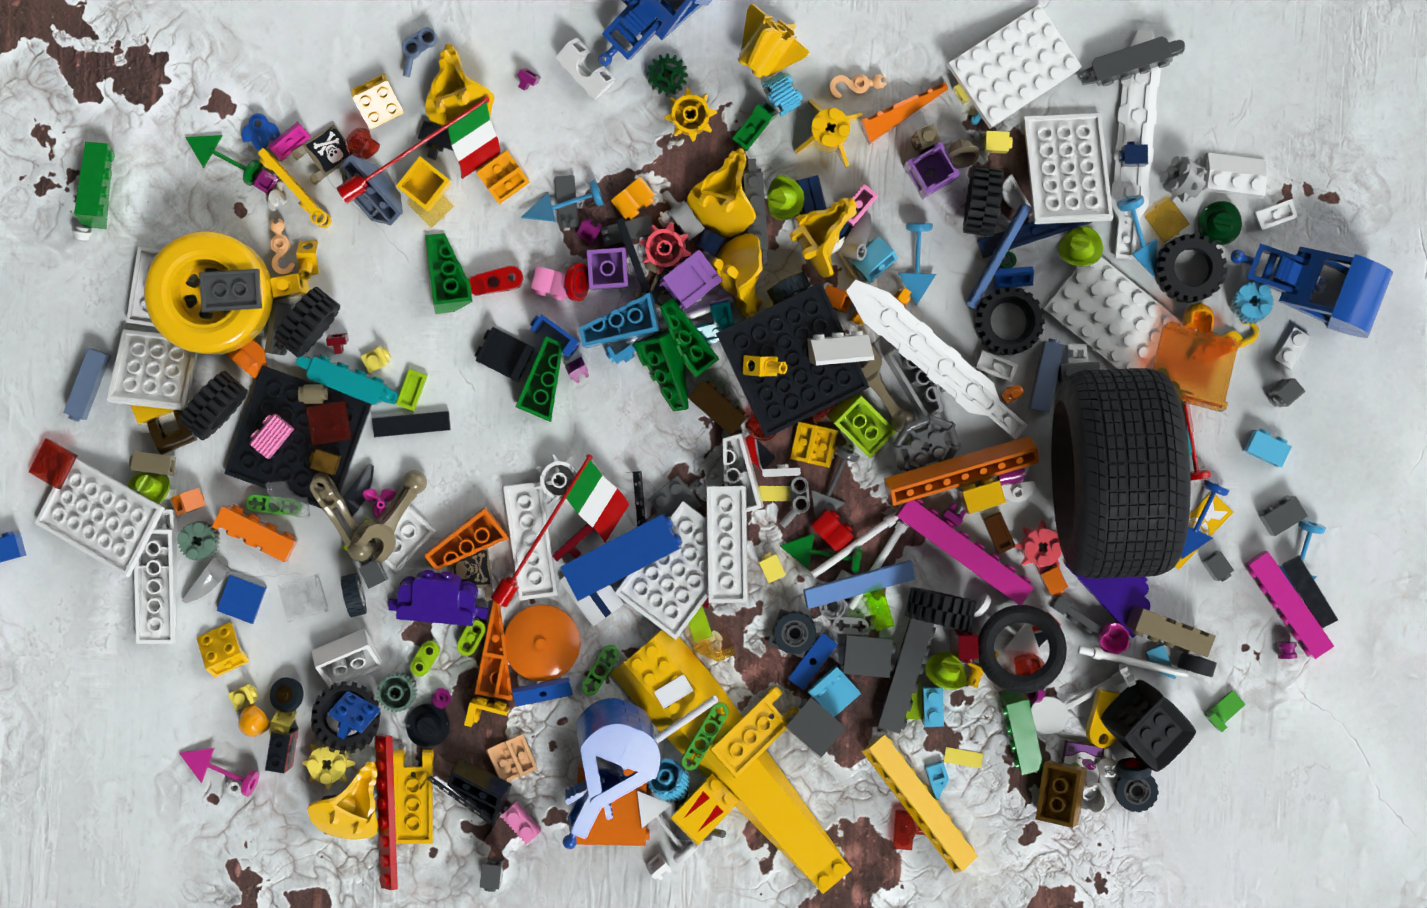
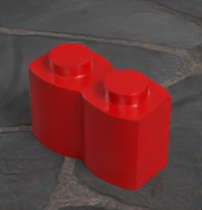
M824 509L810 526L838 553L854 537L851 534L853 530L846 523L842 525L838 521L840 517L832 509L830 511Z

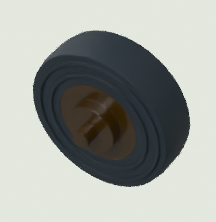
M281 678L271 687L270 702L278 711L292 712L303 701L304 692L302 685L293 678Z

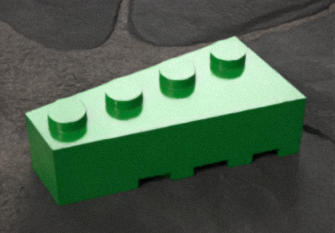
M547 336L544 337L515 405L516 408L549 422L552 420L563 343Z

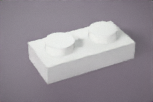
M1292 199L1254 213L1260 231L1298 217Z
M1293 327L1273 360L1291 370L1311 336Z
M982 350L975 369L1012 382L1018 364Z

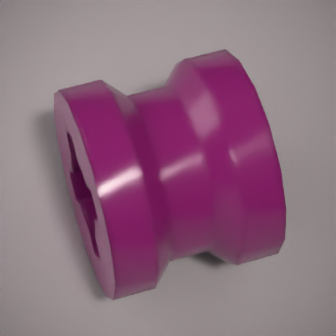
M1278 642V659L1297 658V653L1295 652L1297 642Z

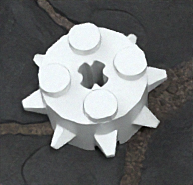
M553 454L551 455V464L546 467L537 466L536 469L541 476L540 482L534 488L543 489L544 493L547 494V504L554 499H561L578 473L573 466L574 457L571 456L565 462L558 461ZM557 475L565 478L562 486L555 482ZM565 499L563 503L565 506H568L569 502Z

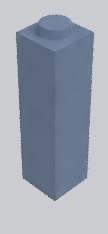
M1049 338L1048 341L1042 343L1028 409L1050 413L1064 345L1060 344V340Z
M92 348L87 349L63 412L69 415V419L77 422L80 419L87 420L111 355Z

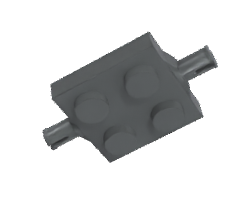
M676 475L648 499L656 513L647 520L650 521L662 514L671 518L682 501L695 510L698 509L702 504L695 497L693 491L701 486L702 483L696 479L688 486Z

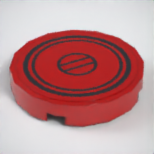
M573 263V266L567 269L564 285L568 288L566 295L572 301L580 302L584 300L589 290L588 268L582 263Z

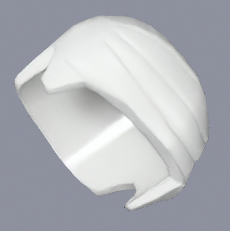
M1085 782L1081 808L1094 814L1101 813L1108 802L1107 790L1097 782Z

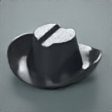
M421 704L415 707L410 712L406 723L408 737L414 744L420 747L430 748L439 745L447 738L450 731V721L447 714L433 704Z

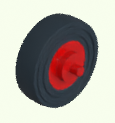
M1136 757L1123 758L1116 765L1117 775L1128 780L1145 779L1152 772L1151 769L1141 763Z

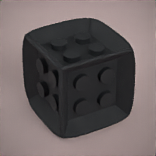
M1136 680L1135 685L1127 687L1108 706L1100 719L1107 730L1127 750L1132 752L1141 763L1149 769L1158 772L1169 765L1194 738L1196 730L1184 714L1171 701L1165 698L1160 691L1144 680Z

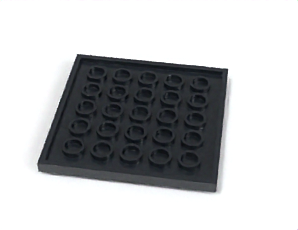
M821 282L716 332L765 438L869 388L858 362L814 365L809 362L808 339L813 338V335L816 334L832 337V333H844ZM744 355L759 357L776 356L778 357V362H786L787 372L785 374L777 373V376L759 377L744 375ZM750 360L748 363L750 371H753L755 368L753 360Z
M262 366L224 474L322 509L310 490V484L314 475L321 472L310 468V456L316 449L341 456L336 474H329L339 494H341L372 404L328 388V398L324 400L323 404H304V402H299L298 389L301 386L313 385L314 383L267 366ZM277 414L291 425L294 430L275 454L267 459L249 444L252 441L250 437L257 429L260 431L263 428L264 424L262 423L268 415Z

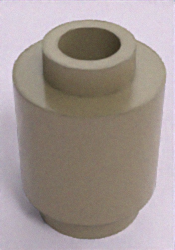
M323 384L304 385L298 389L299 402H304V404H323L324 400L328 398L327 388H324Z

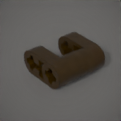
M174 410V416L180 429L165 435L163 427L157 418L147 422L152 439L161 455L198 440L197 436L179 421L183 410Z

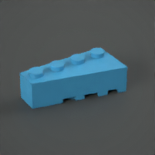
M649 292L643 295V297L633 300L627 305L580 327L579 332L582 346L584 348H591L661 332L653 294Z

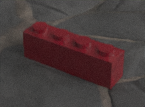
M949 629L950 652L962 663H974V659H979L978 635L971 630Z

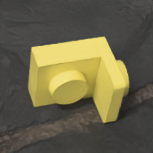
M378 346L376 349L360 356L369 374L391 364L389 361L391 356L387 348L383 349L382 346Z
M250 683L228 694L236 711L258 701V692L254 686L251 687Z
M277 710L271 720L269 735H271V732L288 734L297 712H281Z

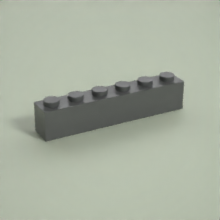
M913 618L909 619L877 721L879 728L899 734L901 729L905 730L907 724L905 716L907 711H911L913 705L911 697L913 693L916 694L919 682L916 681L918 675H922L925 664H922L924 656L927 657L929 654L930 646L928 642L930 638L933 639L936 631L933 623Z

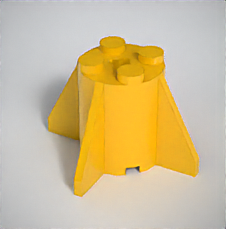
M751 3L746 13L742 47L738 58L742 65L750 67L755 76L762 78L763 75L771 76L808 56L810 51L796 40L797 36L793 37L796 24L786 25L779 19L775 22L772 20V16L766 15L756 5Z
M812 99L808 100L815 114L810 127V138L794 150L795 154L812 145L819 151L827 153L836 151L843 165L847 168L849 163L843 145L850 133V124L863 117L862 113L846 116L837 108L823 110ZM827 128L832 129V130H833V133H831V131H828V132H827L826 129H827Z

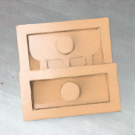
M523 734L486 749L497 777L507 782L538 769Z

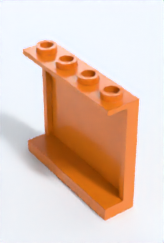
M578 765L577 785L586 780L583 765ZM627 768L623 772L625 776H629L636 771ZM648 782L611 802L612 819L607 820L604 807L601 808L587 838L576 837L577 845L645 846L646 840H650V829H646V826L641 827L637 791L651 796V791H647Z

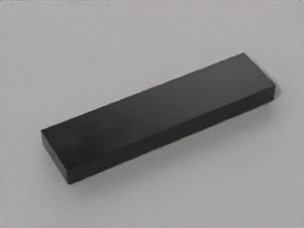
M619 218L616 222L641 289L646 293L650 291L649 285L624 218Z
M449 411L372 418L374 437L451 430Z
M1300 555L1283 563V568L1321 628L1338 621L1336 614Z

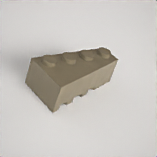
M1133 605L1125 626L1133 629L1131 633L1143 637V634L1148 635L1147 639L1158 643L1159 640H1162L1165 646L1174 648L1176 645L1181 652L1189 654L1192 651L1205 657L1209 656L1216 637L1213 634Z

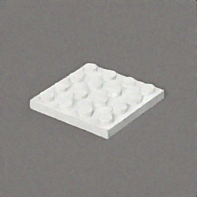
M123 329L107 396L108 402L184 410L188 402L198 353L175 346L160 333Z

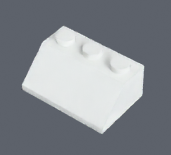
M1207 153L1205 167L1207 174H1204L1206 184L1202 191L1253 198L1265 196L1267 184L1265 160Z
M851 331V335H844L843 332L832 333V337L816 334L813 335V338L808 339L809 362L814 365L874 360L869 335L863 334V331Z
M365 628L311 650L314 666L330 689L334 683H337V686H339L342 681L349 682L383 667L374 643Z

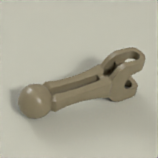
M871 343L874 360H868V363L861 367V370L868 385L881 398L892 416L891 425L893 429L900 433L904 427L903 424L914 421L915 416L911 411L902 409L887 390L879 372L882 365V356Z
M418 470L407 472L403 477L402 486L399 487L389 506L374 521L361 523L352 536V542L357 546H365L374 538L375 547L372 551V557L377 562H384L395 549L396 540L394 532L400 518L410 503L417 497V494L423 492L427 486L426 476Z
M324 472L316 473L310 484L313 496L336 527L345 546L348 547L349 556L355 561L367 560L373 551L371 542L369 541L365 546H357L352 542V538L333 509L335 507L338 508L354 534L358 526L352 518L343 497L339 494L329 474Z

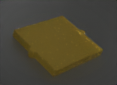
M444 195L429 213L413 200L408 204L431 228L441 219H445V215L454 207Z
M1170 198L1162 204L1156 205L1154 210L1144 216L1163 243H1166L1175 235L1178 236L1180 231L1190 225L1173 200L1170 202Z

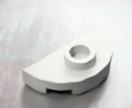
M1013 175L1008 176L1002 187V196L1007 205L1016 210L1021 203L1031 206Z
M788 464L777 465V469H762L764 477L798 476L801 474L800 468H789Z
M1035 480L1003 485L1002 490L1005 499L1010 502L1027 500L1035 489Z

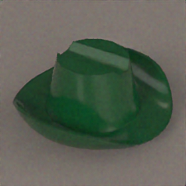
M1217 201L1211 203L1203 209L1199 216V231L1202 236L1210 237L1209 241L1217 242V245L1230 244L1241 232L1242 219L1240 212L1230 202Z

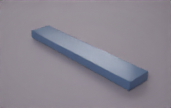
M1025 203L1020 204L966 300V305L973 309L976 308L1029 214L1031 206Z
M911 560L803 589L806 608L811 609L915 580L913 563Z

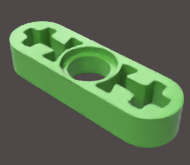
M255 494L250 495L246 499V507L252 512L297 515L303 509L301 501L290 497ZM257 498L258 502H265L266 510H263V505H258L255 509L251 501ZM273 499L279 502L277 510H272L269 507V503ZM283 500H286L285 504H292L295 501L298 509L292 512L291 508H284L285 512H283Z
M607 645L603 648L582 683L584 694L592 696L598 692L619 656V650L616 646ZM613 649V654L616 656L610 657L608 663H611V665L608 666L607 663L600 661V658L605 660L607 656L605 651ZM597 665H603L606 668L604 675L599 676L595 673ZM592 674L596 679H601V682L599 683L596 680L594 684L596 689H591L589 692L585 684L591 683L593 678L590 675Z

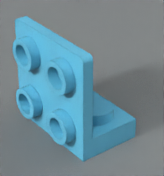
M837 665L832 667L807 690L833 717L837 716L861 694Z

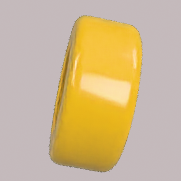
M213 231L188 233L168 243L153 259L144 284L146 309L159 333L181 349L207 355L230 353L250 343L261 332L270 316L273 292L269 271L261 257L244 242ZM207 268H215L218 271L260 269L262 309L232 310L226 313L217 311L212 312L213 317L211 319L201 318L200 284L193 288L187 285V281L192 274H196L200 280L199 273L206 272ZM186 295H195L198 302L192 308H188L184 299Z

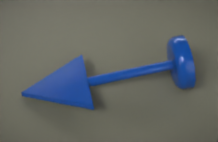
M1204 480L1203 486L1212 492L1194 529L1188 526L1187 538L1181 555L1182 559L1213 539V537L1198 530L1216 493L1227 496L1230 490L1209 480Z

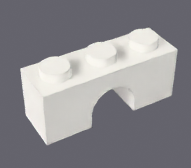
M578 38L569 41L555 58L572 75L573 79L585 89L586 93L595 100L602 96L616 79L604 66L594 72L589 70L585 64V58L590 51Z

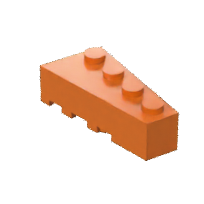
M233 504V506H222L212 528L217 530L223 528L226 530L227 535L238 539L242 537L245 544L255 548L258 546L260 551L282 562L288 561L298 542L294 539L295 536L287 531H284V533L278 531L276 525L267 522V524L261 522L259 516L250 513V515L244 513V509L236 504Z
M484 506L426 551L424 557L437 571L483 549L494 546L501 541L509 539V535L489 509Z

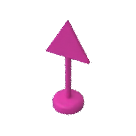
M215 748L179 753L201 783L207 768L242 782L241 793L246 797L252 794L258 783V771L251 770L243 778L211 764L210 760Z

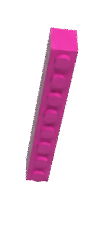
M920 499L905 502L901 505L895 514L896 517L1016 604L1022 605L1034 589L1030 585L1031 580L1024 575H1021V577L1016 575V569L1009 564L1005 566L999 562L1001 559L994 553L987 554L984 551L985 547L977 541L972 543L968 540L970 536L962 530L960 532L954 530V524L947 519L944 521L939 519V513L932 508H929V510L922 506L924 502Z

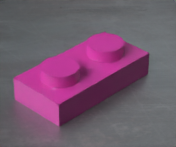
M297 121L270 143L268 147L283 161L293 150L300 147L311 136Z

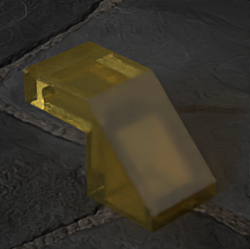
M710 639L691 647L694 652L717 662L736 655L733 646L715 653Z

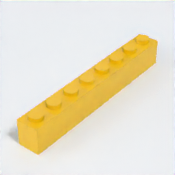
M886 735L874 739L861 752L954 873L965 870L978 857L973 846L966 842L962 832L951 822L950 816L944 813L939 802L928 792L927 786L918 779L915 770L909 767L905 757L893 746V741Z

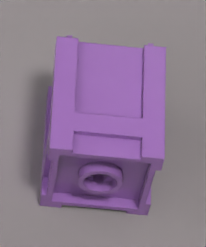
M942 142L935 144L931 150L921 156L908 160L903 166L918 189L922 200L954 182L960 176L959 171L953 167L946 155ZM927 168L934 170L933 178L925 176Z
M698 250L661 278L659 286L663 285L679 305V308L684 310L723 280L702 252Z

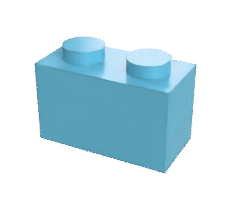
M879 236L876 240H872L869 243L866 256L862 261L853 259L851 263L855 270L870 284L890 267L898 257L895 251Z
M1261 428L1259 431L1252 430L1243 451L1273 466L1283 467L1292 446L1287 444L1288 441L1280 437L1275 439L1269 436L1270 432Z
M937 685L922 686L923 725L925 727L944 726L943 688Z

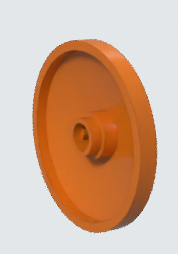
M540 604L523 609L510 621L504 635L509 664L518 674L533 681H550L561 677L574 665L580 651V634L574 620L560 608L551 605Z

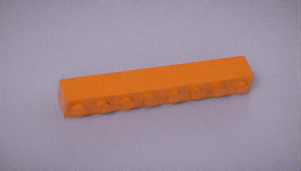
M1027 436L884 478L886 495L892 505L895 506L1039 463L1038 450L1032 439Z

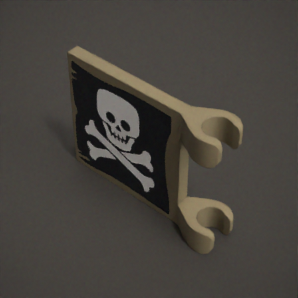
M334 124L292 151V155L296 160H299L308 153L320 169V171L310 176V180L314 185L338 169L350 155L356 156Z

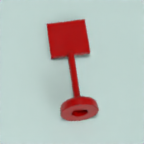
M1187 403L1184 404L1192 448L1191 455L1194 471L1190 472L1192 481L1211 477V472L1209 470H1199L1193 438L1194 428L1190 404Z

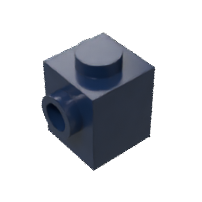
M1137 141L1127 142V145H1124L1118 152V160L1121 162L1122 167H1145L1148 164V144L1138 145Z

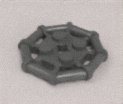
M933 413L909 423L905 422L895 442L891 444V449L896 457L897 468L900 471L917 469L918 467L909 464L911 461H915L919 464V468L936 460L941 462L952 459L956 452L961 449V443L955 430L956 424L953 421L949 422L938 418ZM935 424L942 428L935 430L932 425ZM947 432L951 441H945L944 435ZM908 433H911V434H910L911 437H910L909 441H908V439H907L906 442H904V440H905V438L907 437ZM925 442L930 444L927 448H921ZM946 448H950L944 459H942L941 457H943L945 453L944 450ZM902 449H907L908 455L906 457H903Z

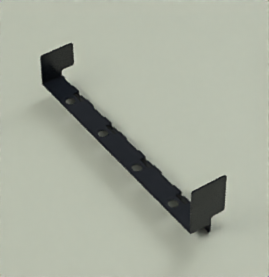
M642 471L633 472L637 527L642 525V520L646 523Z
M432 776L426 777L419 790L428 780L432 784L438 785L439 789L470 809L482 819L484 818L492 826L482 838L484 842L496 822L492 824L489 821L490 818L484 813L475 812L477 810L474 806Z

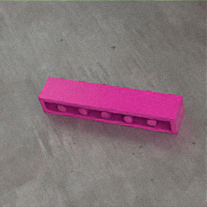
M1264 550L1246 563L1249 567L1246 569L1253 579L1256 577L1260 583L1257 585L1263 594L1267 593L1270 597L1268 602L1274 610L1278 609L1282 614L1279 616L1281 621L1286 626L1289 624L1292 629L1291 635L1296 641L1300 640L1303 644L1301 649L1307 657L1311 656L1317 659L1334 647L1268 551Z

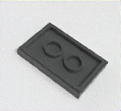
M260 269L199 273L202 312L262 309Z

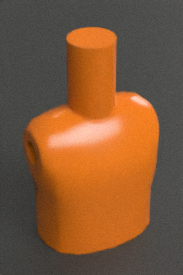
M1019 385L1009 386L1002 391L1001 398L1005 403L1013 402L1024 394V390Z

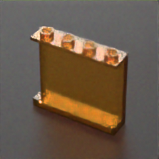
M1176 322L1165 324L1162 327L1152 369L1162 372L1169 377L1176 388L1181 402L1218 412L1225 411L1228 405L1226 396L1237 349L1242 343L1236 342V339L1232 337H1218V334L1214 332H1199V329L1195 327H1180L1181 324Z

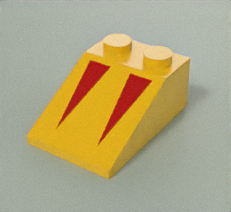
M712 773L696 787L672 815L671 819L698 846L730 813L739 800Z

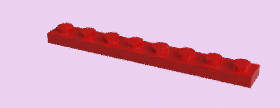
M380 734L375 736L376 741L374 744L376 750V787L378 795L379 881L381 888L396 890L398 889L393 741L392 736Z

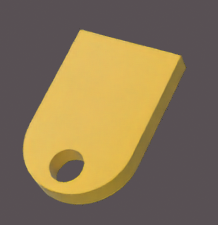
M1096 690L1086 725V736L1093 745L1099 748H1108L1118 741L1103 725L1100 718L1121 692ZM1104 734V739L1099 742V737Z

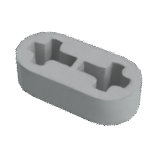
M841 616L832 622V628L839 634L863 635L869 628L868 622L861 617ZM839 620H843V623L849 624V627H842V630H839L835 624L839 623ZM859 621H862L865 628L858 631L856 627H851L852 624H858Z

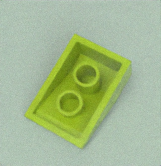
M859 393L839 402L826 415L869 458L896 433L893 427Z

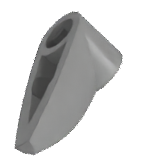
M865 212L845 239L841 247L843 258L860 261L865 258L867 253L866 243L871 230L870 213Z
M213 558L185 595L182 602L188 603L209 593L222 581L230 569Z

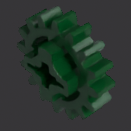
M667 53L666 58H663L660 54L658 61L656 59L652 60L653 66L648 65V69L651 70V72L646 73L647 77H651L648 80V84H654L652 90L659 89V95L662 92H665L666 96L669 95V92L676 95V89L682 91L681 84H687L684 78L688 77V74L684 73L687 70V66H681L683 60L676 61V55L670 58L669 53ZM667 63H672L677 67L668 66ZM660 65V72L654 76L655 70ZM664 68L666 69V71H668V73H672L670 75V82L669 79H667V77H662L664 76L665 72ZM680 75L679 81L675 84V77ZM658 83L667 84L668 87H663Z

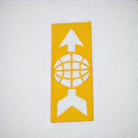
M1210 494L1190 513L1189 527L1194 529ZM1215 495L1198 531L1212 536L1234 512ZM1198 549L1183 559L1181 557L1175 567L1179 570Z

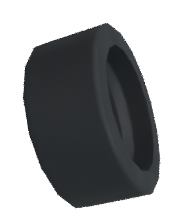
M1181 652L1177 667L1213 677L1217 663Z

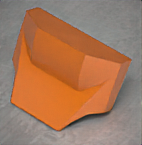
M254 340L236 351L226 353L230 359L255 379L259 377L262 366H268L265 358L266 353H264L265 349Z

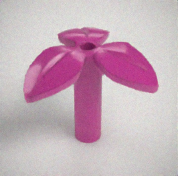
M367 489L362 494L366 501H376L372 511L377 518L386 509L384 501H392L396 491L384 489L380 496H378L376 490Z

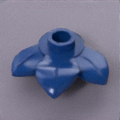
M256 113L250 117L249 124L243 128L241 136L243 142L252 141L254 147L260 151L262 148H267L269 140L278 138L280 131L275 124L268 122L266 116ZM256 120L261 121L262 125L260 127L255 125Z

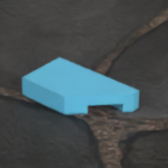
M1163 644L1145 651L1149 662L1172 667ZM1159 672L1172 679H1176L1175 675Z
M943 761L925 766L936 800H939L944 787H946L949 781Z

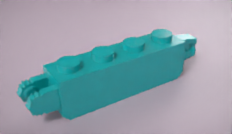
M321 354L319 357L313 356V359L304 356L296 359L297 366L308 370V379L372 405H377L381 402L395 405L399 394L389 389L388 385L384 384L383 379L373 376V379L366 377V372L355 369V372L348 369L349 366L344 363L338 362L336 365L330 362L331 358Z

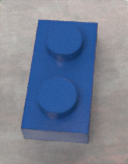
M1033 266L997 269L994 274L995 289L1033 286Z

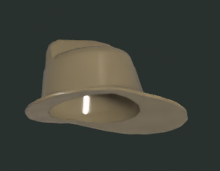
M959 138V141L950 145L948 158L954 168L969 167L977 161L979 148L974 146L969 140Z

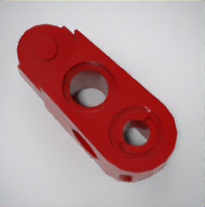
M506 266L471 276L469 279L471 294L479 296L516 290L523 284L524 277L522 271L515 266ZM510 274L515 275V279L513 281H509L508 276ZM492 277L498 278V285L495 287L489 286V279Z

